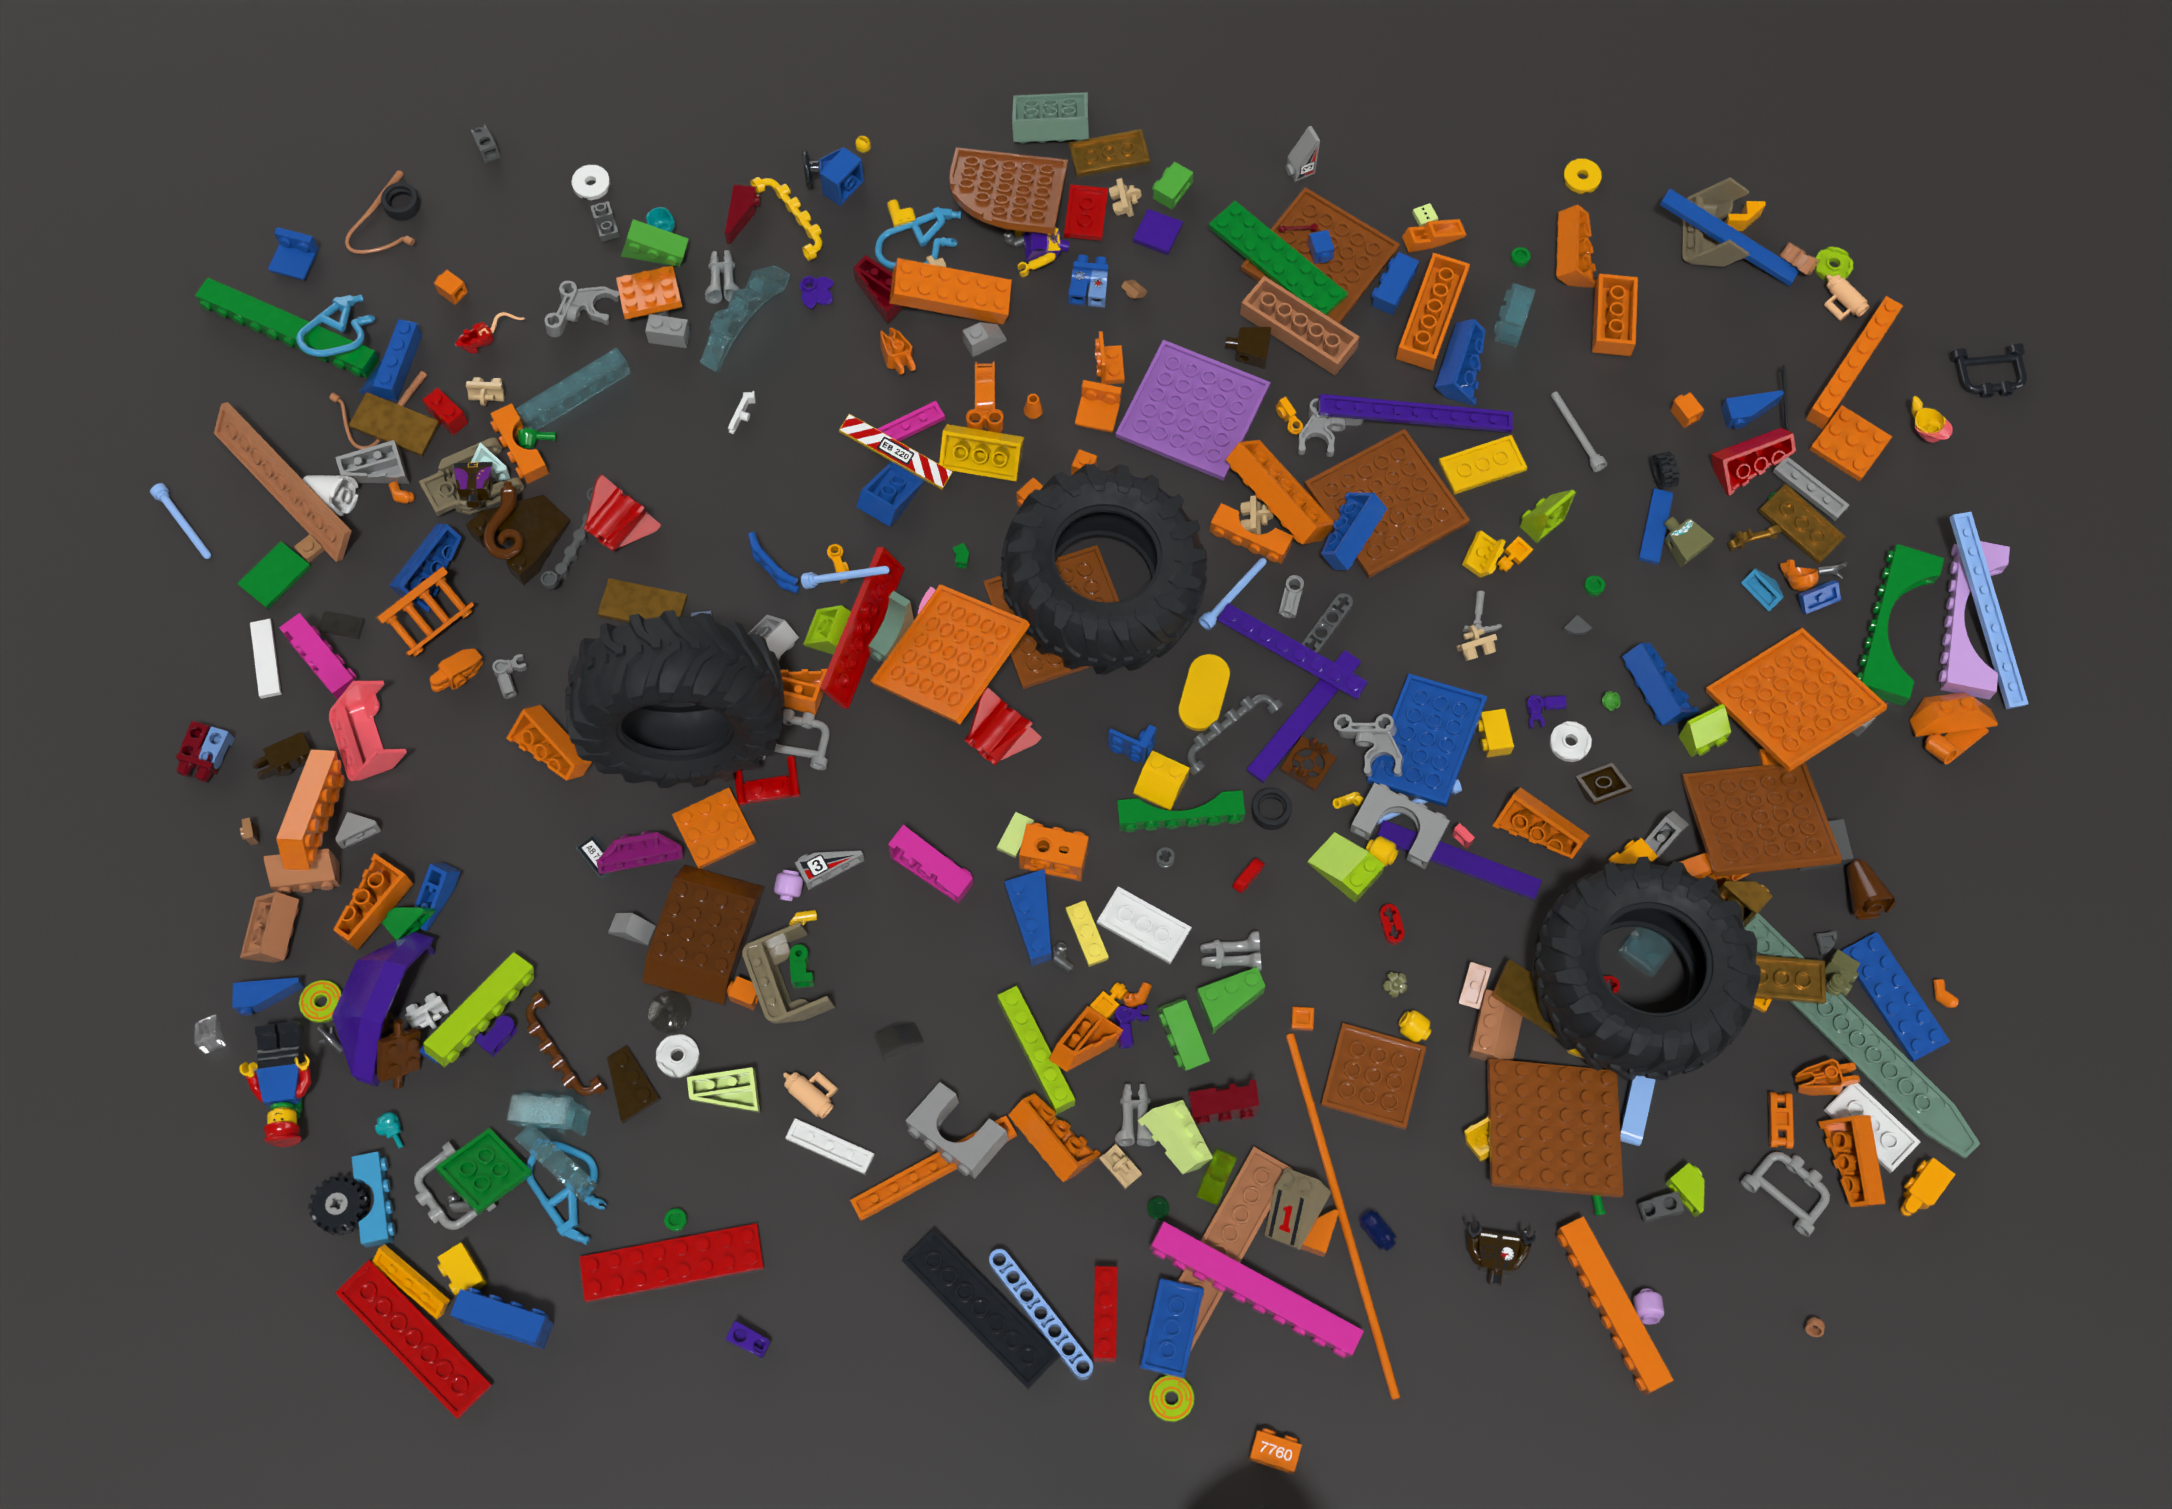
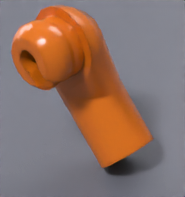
M396 481L389 483L388 486L395 502L407 504L414 501L415 497L412 492L401 490Z
M1943 979L1934 980L1936 1001L1947 1008L1957 1007L1959 1000L1945 990V981Z
M1143 982L1137 993H1126L1123 996L1125 1005L1135 1007L1144 1004L1152 986Z

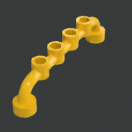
M756 177L752 179L751 186L757 188L758 194L765 191V186H771L775 190L777 197L783 200L787 210L793 213L797 223L803 226L808 237L815 242L814 246L807 244L802 247L804 256L808 261L817 257L816 253L822 247V239L819 236L822 233L818 224L811 225L809 223L811 217L806 210L801 212L798 209L801 207L799 200L796 197L791 199L788 196L790 194L789 187L786 184L780 185L771 178L760 179Z

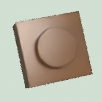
M1135 280L1124 281L1121 286L1126 291V295L1132 299L1144 298L1148 292Z
M310 534L294 546L296 551L308 563L324 551L323 547Z
M250 817L241 819L243 827L240 828L242 839L246 840L251 846L259 844L256 824Z

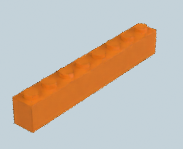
M1887 296L1884 298L1806 418L1807 421L1821 429L1825 427L1903 307L1902 304Z
M1584 1216L1561 1227L1557 1231V1241L1562 1248L1565 1247L1569 1254L1567 1258L1573 1268L1576 1267L1580 1275L1578 1278L1583 1288L1588 1289L1593 1307L1599 1309L1602 1315V1324L1612 1333L1613 1344L1624 1355V1364L1629 1371L1632 1370L1636 1377L1634 1381L1639 1391H1643L1647 1395L1674 1381Z

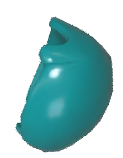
M665 207L654 208L646 215L648 225L671 233L675 228L674 217Z

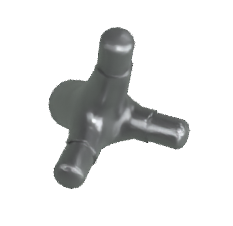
M1844 561L1834 566L1818 567L1817 570L1819 575L1833 574L1839 579H1843V576L1838 571L1845 567L1847 562Z
M321 1027L317 1028L324 1037V1040H319V1044H327L341 1055L344 1051L341 1043L335 1038L334 1027H330L329 1034Z

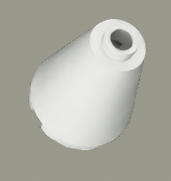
M307 475L302 479L335 514L343 516L344 513H350L355 507L358 500L355 488H358V484L352 477Z

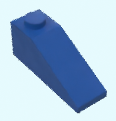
M1783 390L1726 398L1721 407L1726 427L1739 429L1748 425L1777 405L1784 394Z
M445 863L429 865L414 908H434L435 913L420 929L424 931L429 930L454 891L461 872L460 870Z
M297 977L233 983L232 1008L242 1016H251L254 1012H261L303 989L304 982Z

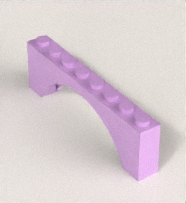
M1980 541L1990 576L2001 574L2008 566L2010 547ZM1954 544L1951 553L1954 556V562L1950 566L1952 580H1950L1948 585L1950 597L1946 603V609L1949 611L1944 622V627L1947 628V631L1942 641L1945 651L1942 653L1940 663L1943 664V670L1939 674V682H1941V690L1953 693L1965 692L1973 697L1990 700L1997 692L1998 673L1984 663L1969 641L1965 628L1964 611L1971 589L1958 545Z

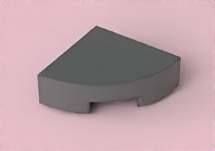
M1578 615L1563 628V631L1569 635H1585L1592 630V627Z
M1837 931L1814 935L1819 956L1827 954L1834 947L1837 940Z

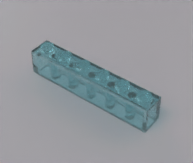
M616 347L517 407L516 410L522 423L527 429H540L629 375L631 372L628 362Z

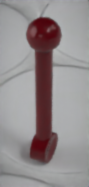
M1312 223L1311 226L1285 227L1280 225L1278 227L1280 232L1309 229L1315 232L1318 229L1316 223Z

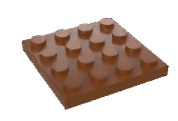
M1342 1023L1320 1106L1406 1130L1427 1046Z

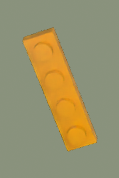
M385 1244L379 1247L372 1263L434 1318L438 1319L443 1316L450 1300Z

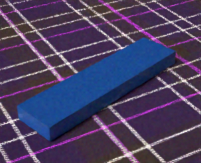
M1653 489L1638 561L1658 565L1660 562L1667 528L1664 523L1669 518L1673 498L1672 492Z

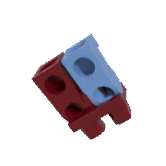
M191 721L180 750L176 755V759L179 761L176 772L182 776L189 777L192 769L195 768L197 772L194 777L199 781L207 783L212 774H218V768L223 762L224 755L229 745L232 746L235 738L228 731Z

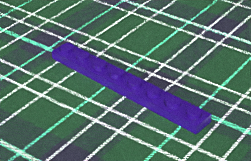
M1227 603L1217 619L1219 623L1356 700L1359 699L1368 684L1363 678Z

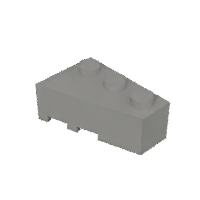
M395 440L335 457L340 475L350 476L357 483L389 484L396 481L398 484H410L400 449Z

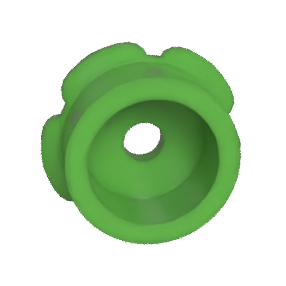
M1612 691L1606 692L1602 698L1603 706L1609 709V711L1619 708V694Z

